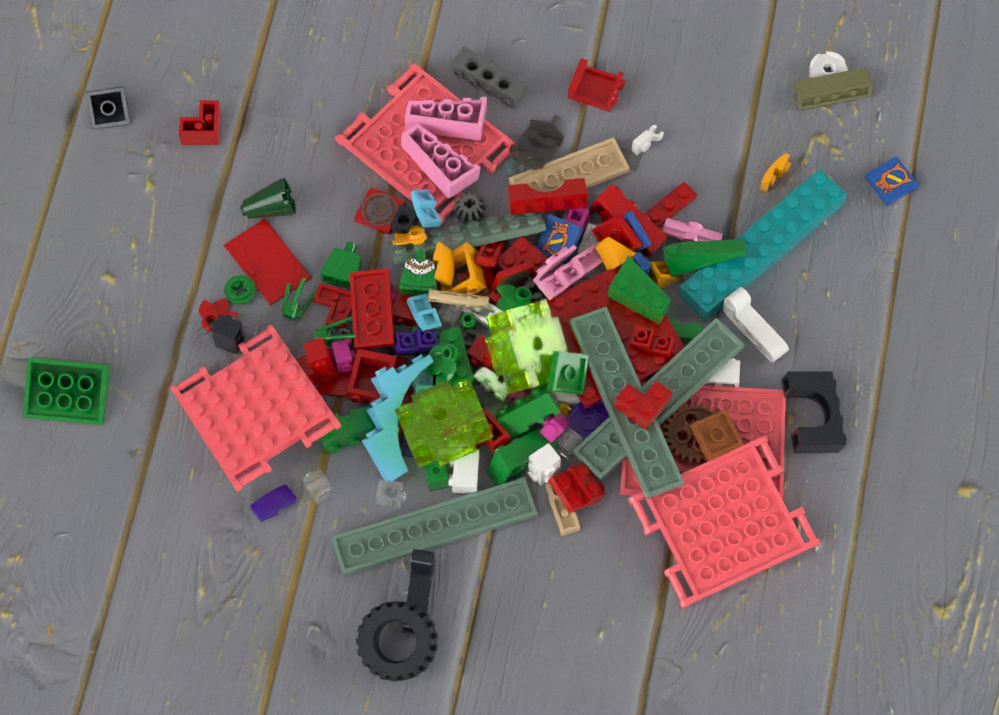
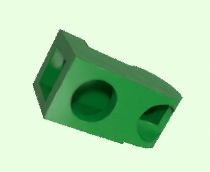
M668 318L683 344L688 345L703 331V327L699 323H690L689 325L676 324L675 318Z

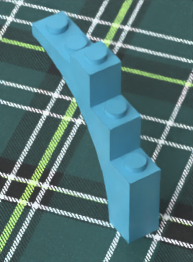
M421 354L411 360L413 363L409 366L404 364L397 369H394V367L389 369L383 367L376 371V376L371 379L381 396L371 402L372 407L367 409L377 429L366 434L367 438L362 440L385 482H391L408 472L398 443L397 424L399 409L412 381L423 369L434 362L430 355L423 357Z

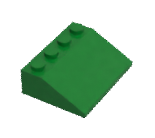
M38 356L29 357L27 359L23 417L103 425L110 385L111 363Z

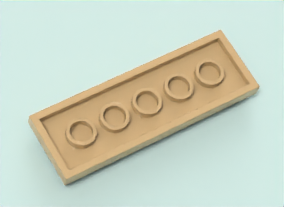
M613 137L509 177L510 185L527 183L534 190L549 192L560 188L566 179L585 178L586 188L628 173L630 168Z

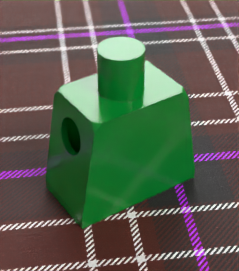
M347 242L344 250L339 248L333 249L320 272L322 282L351 289L350 273L360 272L362 263L361 255L355 253L357 249L356 244Z

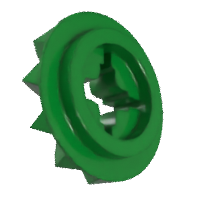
M234 276L225 284V296L228 301L233 302L235 305H244L246 302L251 301L255 295V284L247 276ZM243 285V291L245 292H241L238 296L236 289L239 290Z

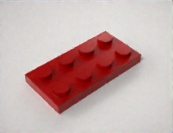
M389 268L351 272L350 288L353 334L356 335L354 338L355 350L358 348L368 349L394 346Z

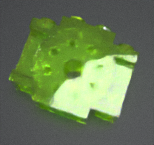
M546 299L487 316L486 320L491 336L485 338L496 377L503 375L508 394L548 383L553 350L568 352L559 319L558 317L551 318L550 308Z
M470 379L460 381L453 386L450 385L449 380L438 383L431 388L411 395L412 403L404 404L400 408L395 409L418 468L434 461H438L439 466H443L477 452L476 444L494 437Z

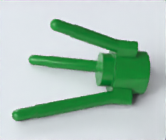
M302 278L293 301H289V303L291 284H287L281 311H283L282 316L289 320L296 321L297 318H301L303 312L314 299L317 288L300 309V304L297 301L305 283V278Z
M352 316L329 325H322L321 329L315 330V339L322 337L326 345L332 347L331 343L336 339L355 338V334L333 335V331L329 330L352 321Z

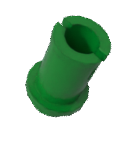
M472 313L463 314L460 320L464 330H476L475 315Z

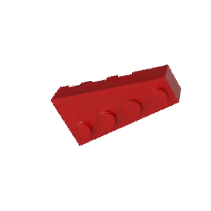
M611 184L594 201L589 211L592 214L598 213L602 217L600 220L604 222L620 212L623 215L632 210L652 243L649 247L639 250L641 254L649 258L667 239L665 232L660 227H656L647 214L637 209V205L632 200H628L619 187Z

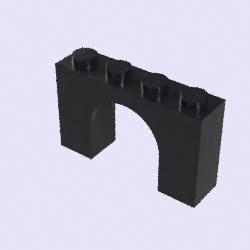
M788 371L781 379L784 398L811 399L821 407L825 418L823 426L797 427L791 434L794 453H839L846 446L847 438L843 432V417L840 415V400L837 397V384L833 377V372Z

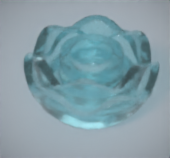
M518 157L506 159L502 166L503 174L509 178L525 172V162Z

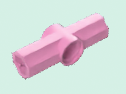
M667 218L663 228L665 236L681 240L682 242L722 240L723 237L722 233L704 229L697 222L683 223Z

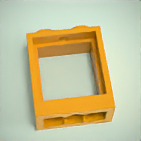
M467 242L452 250L454 271L467 264L470 278L455 287L445 286L440 282L441 290L464 294L470 292L474 295L486 288L481 265L476 264L478 251Z

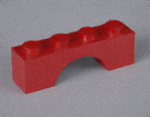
M585 178L566 179L560 188L549 192L534 190L527 183L507 185L511 215L588 208Z

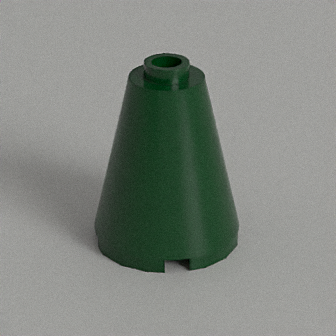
M285 178L278 179L243 200V205H240L243 216H247L248 219L292 216L296 214L295 200L291 197L290 193L292 191Z

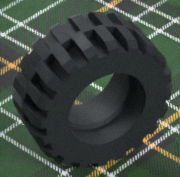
M405 601L386 602L371 609V612L364 616L362 619L363 623L359 625L357 630L359 632L356 638V644L359 647L357 653L363 660L362 664L370 669L369 672L383 680L403 681L414 678L424 672L429 664L433 662L435 651L438 650V632L435 631L436 625L429 618V614L420 609L419 606ZM394 621L408 624L416 635V648L414 652L402 661H394L387 658L379 647V634L388 623Z

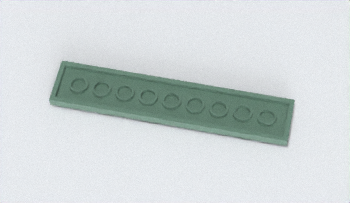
M607 307L570 319L569 324L582 354L589 355L588 368L646 500L684 486V481L657 420L655 419L649 428L645 430L614 407L616 397L627 384H630L645 395Z
M717 318L642 386L644 393H646L657 380L673 392L670 402L656 418L659 426L745 347V344ZM610 417L572 451L600 481L627 457Z
M524 477L331 536V540L342 575L345 576L410 556L413 549L430 550L536 517L538 513Z

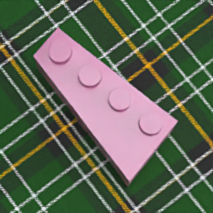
M480 97L479 100L463 98L462 101H451V99H444L442 102H434L433 100L408 101L405 114V130L419 124L435 135L481 141L487 111V97Z
M419 124L402 133L401 146L448 199L479 179L481 167L476 164L473 165L467 161L465 156L454 152L448 144L441 143L435 135Z

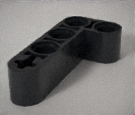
M413 549L407 602L415 604L427 612L434 569V551ZM403 622V633L415 634L414 630Z

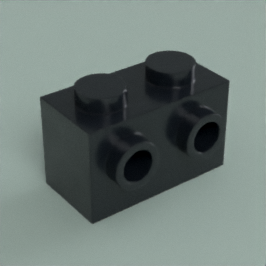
M219 314L217 320H213L210 327L215 347L237 355L240 350L238 344L245 339L242 323L233 316Z

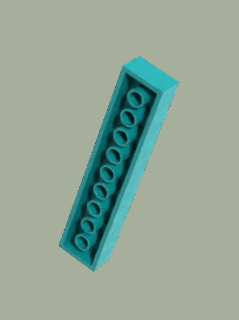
M818 169L736 238L744 239L747 255L699 269L680 285L678 296L705 322L723 308L726 297L739 287L747 288L845 204L847 193L821 169Z

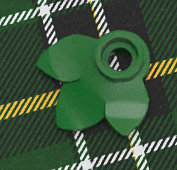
M501 285L496 288L502 296L496 305L498 309L502 311L512 310L516 316L522 315L527 311L528 304L532 300V294L528 288H516L513 285Z
M446 344L445 346L436 345L429 352L434 361L428 366L429 374L438 375L442 373L446 381L449 382L457 372L456 361L460 357V351L453 344Z

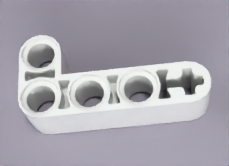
M739 287L724 299V313L770 362L774 363L789 351L788 345L750 305L751 297L744 288Z

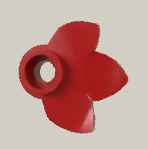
M226 298L220 299L213 304L203 300L199 306L202 326L208 332H211V325L208 323L217 320L219 314L224 316L230 315L236 319L238 316L236 312L229 311Z

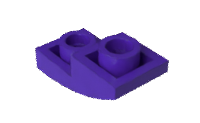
M417 329L415 332L394 334L396 354L429 351L438 345L436 329L426 331Z
M285 484L256 500L250 505V509L259 521L262 522L277 516L280 509L295 504L297 497Z

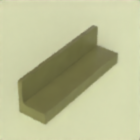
M866 68L793 81V86L797 93L796 106L798 110L872 96V81Z

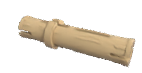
M429 289L428 302L465 306V308L478 307L487 309L488 296L472 295L470 292L464 294Z

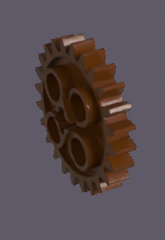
M692 402L691 407L684 403L683 410L679 407L676 411L677 414L673 412L670 416L671 418H666L667 425H664L663 430L665 433H663V436L667 439L666 443L670 446V452L675 451L674 458L676 459L681 456V463L686 459L690 466L693 461H696L697 466L700 465L701 460L704 463L708 462L702 450L696 447L698 444L696 438L691 448H687L692 440L693 432L689 426L690 423L686 420L693 419L696 422L717 413V409L712 412L710 411L711 405H708L705 409L702 402L699 404V407H696L694 402ZM683 435L687 440H679L678 436Z

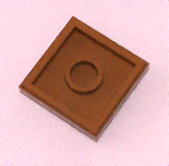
M726 409L689 425L707 461L744 445Z

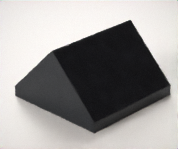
M124 86L86 91L92 129L130 124L128 100Z

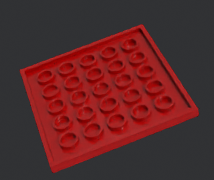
M622 265L613 270L609 269L565 290L550 301L547 299L528 308V313L538 330L542 326L540 334L551 352L552 350L564 352V346H566V352L582 354L569 320L607 307L639 382L654 376L685 347L666 315L661 323L657 324L607 297L609 286ZM635 326L655 329L656 333L675 336L676 341L671 358L650 353L630 345ZM588 365L583 395L576 394L584 409L603 401Z

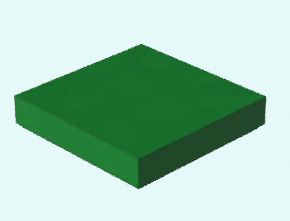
M553 350L548 391L583 395L589 355Z

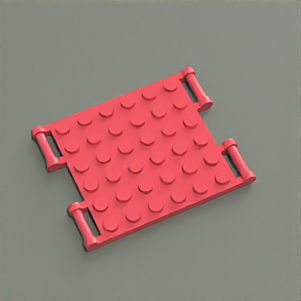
M412 63L395 83L390 84L386 88L395 97L372 119L363 112H360L357 115V119L334 138L339 145L344 146L411 202L412 190H429L437 202L434 207L437 210L448 198L401 146L402 133L406 131V109L408 101L433 100L434 102H442L444 99H451V101L462 100L418 65ZM413 75H417V76H416L409 84H407L402 90L399 89V88H400L404 83H406ZM486 119L484 121L481 141L435 135L441 143L451 146L454 152L465 156L467 161L473 165L476 164L479 167L482 165L490 174H493L497 170L496 168L511 153H515L518 150L515 142ZM365 124L350 140L347 139L357 128ZM503 144L506 146L492 162L488 161ZM461 191L454 195L455 198L440 213L437 212L442 220L441 225L445 222V218L453 211V206L456 204L455 199L461 198Z
M272 324L247 342L238 344L244 356L214 375L210 376L203 366L194 375L178 385L174 384L170 387L237 492L265 472H271L272 469L267 461L301 440L305 447L309 448L314 441L333 429L337 430L342 427ZM270 336L273 337L267 342L260 345L259 347L252 350L251 352L248 351L250 348L254 347ZM202 378L205 379L204 381L194 386L190 390L186 391L185 393H180L181 391L188 388L197 381L201 380Z
M766 436L760 437L682 473L681 477L684 481V486L647 500L643 492L628 499L644 527L645 535L648 536L661 530L677 562V565L665 570L664 574L666 578L669 577L681 601L679 604L682 609L822 544L810 527L804 515L806 512L803 507L788 512L771 478L783 474L784 470L777 463L768 445L769 441ZM757 447H761L772 470L767 471L756 450ZM641 500H646L657 523L651 525L640 503ZM792 519H798L809 542L804 543ZM682 572L693 596L687 597L676 573Z

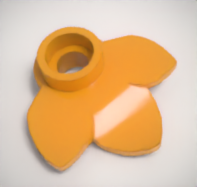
M413 225L408 233H394L395 240L392 243L396 245L408 243L420 245L427 239V235L424 233L423 227Z

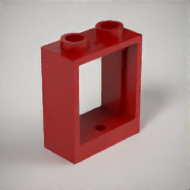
M358 348L347 389V399L354 403L364 402L370 404L380 398L379 393L354 388L359 365L362 364L376 368L386 367V369L394 367L395 369L397 356Z

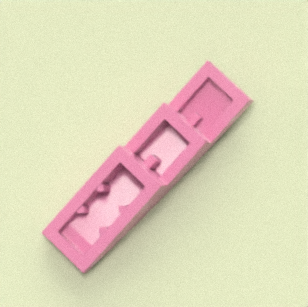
M598 243L572 258L570 262L557 269L552 275L537 285L549 301L603 263L596 249Z

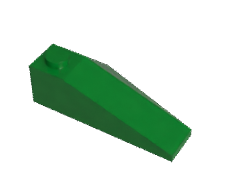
M744 239L680 242L663 248L664 260L672 277L747 255Z

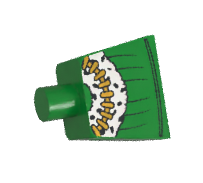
M417 250L415 259L406 260L399 284L400 295L418 296L427 294L428 296L429 289L437 290L436 279L434 278L435 264L433 260H427V251Z

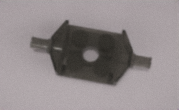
M555 115L550 122L531 119L529 127L516 143L510 146V154L513 160L517 161L512 167L514 172L519 173L523 167H528L532 170L542 169L555 154L564 140V136L556 127L561 121L559 116L557 118ZM531 147H538L540 149L534 150Z

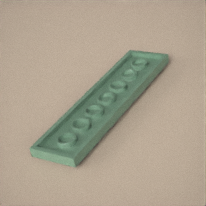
M540 212L517 215L507 213L501 217H489L483 221H470L465 225H452L447 229L431 230L429 233H426L427 239L420 245H413L412 243L396 245L392 241H388L387 245L395 265L404 263L407 259H415L417 250L427 251V257L434 256L437 242L443 243L451 250L466 242L472 247L543 232L546 231V226Z

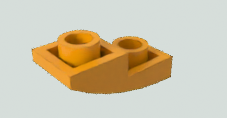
M790 154L782 155L770 166L762 179L760 190L767 192L770 186H774L776 178L781 179L784 173H788L791 162H788Z
M437 242L433 261L438 263L434 278L445 286H452L454 276L452 250L443 243Z

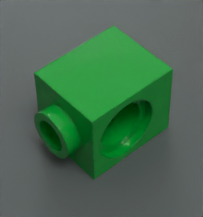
M444 461L424 465L429 492L449 488Z

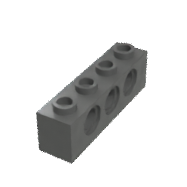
M465 46L451 62L452 72L456 77L467 80L473 87H479L488 96L496 97L506 106L515 108L527 93V82Z

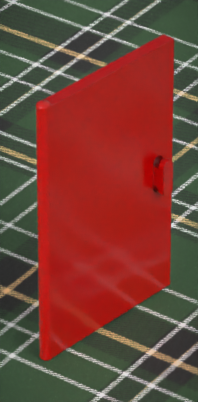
M265 218L224 244L225 249L246 276L254 282L255 287L270 306L285 297L288 283L291 284V293L298 288L302 278L306 279L305 283L312 279Z
M397 356L395 369L406 364L407 357ZM360 364L354 388L378 393L371 379L376 376L375 372L381 368ZM352 371L338 372L339 376L329 381L318 383V393L320 395L347 398V389Z

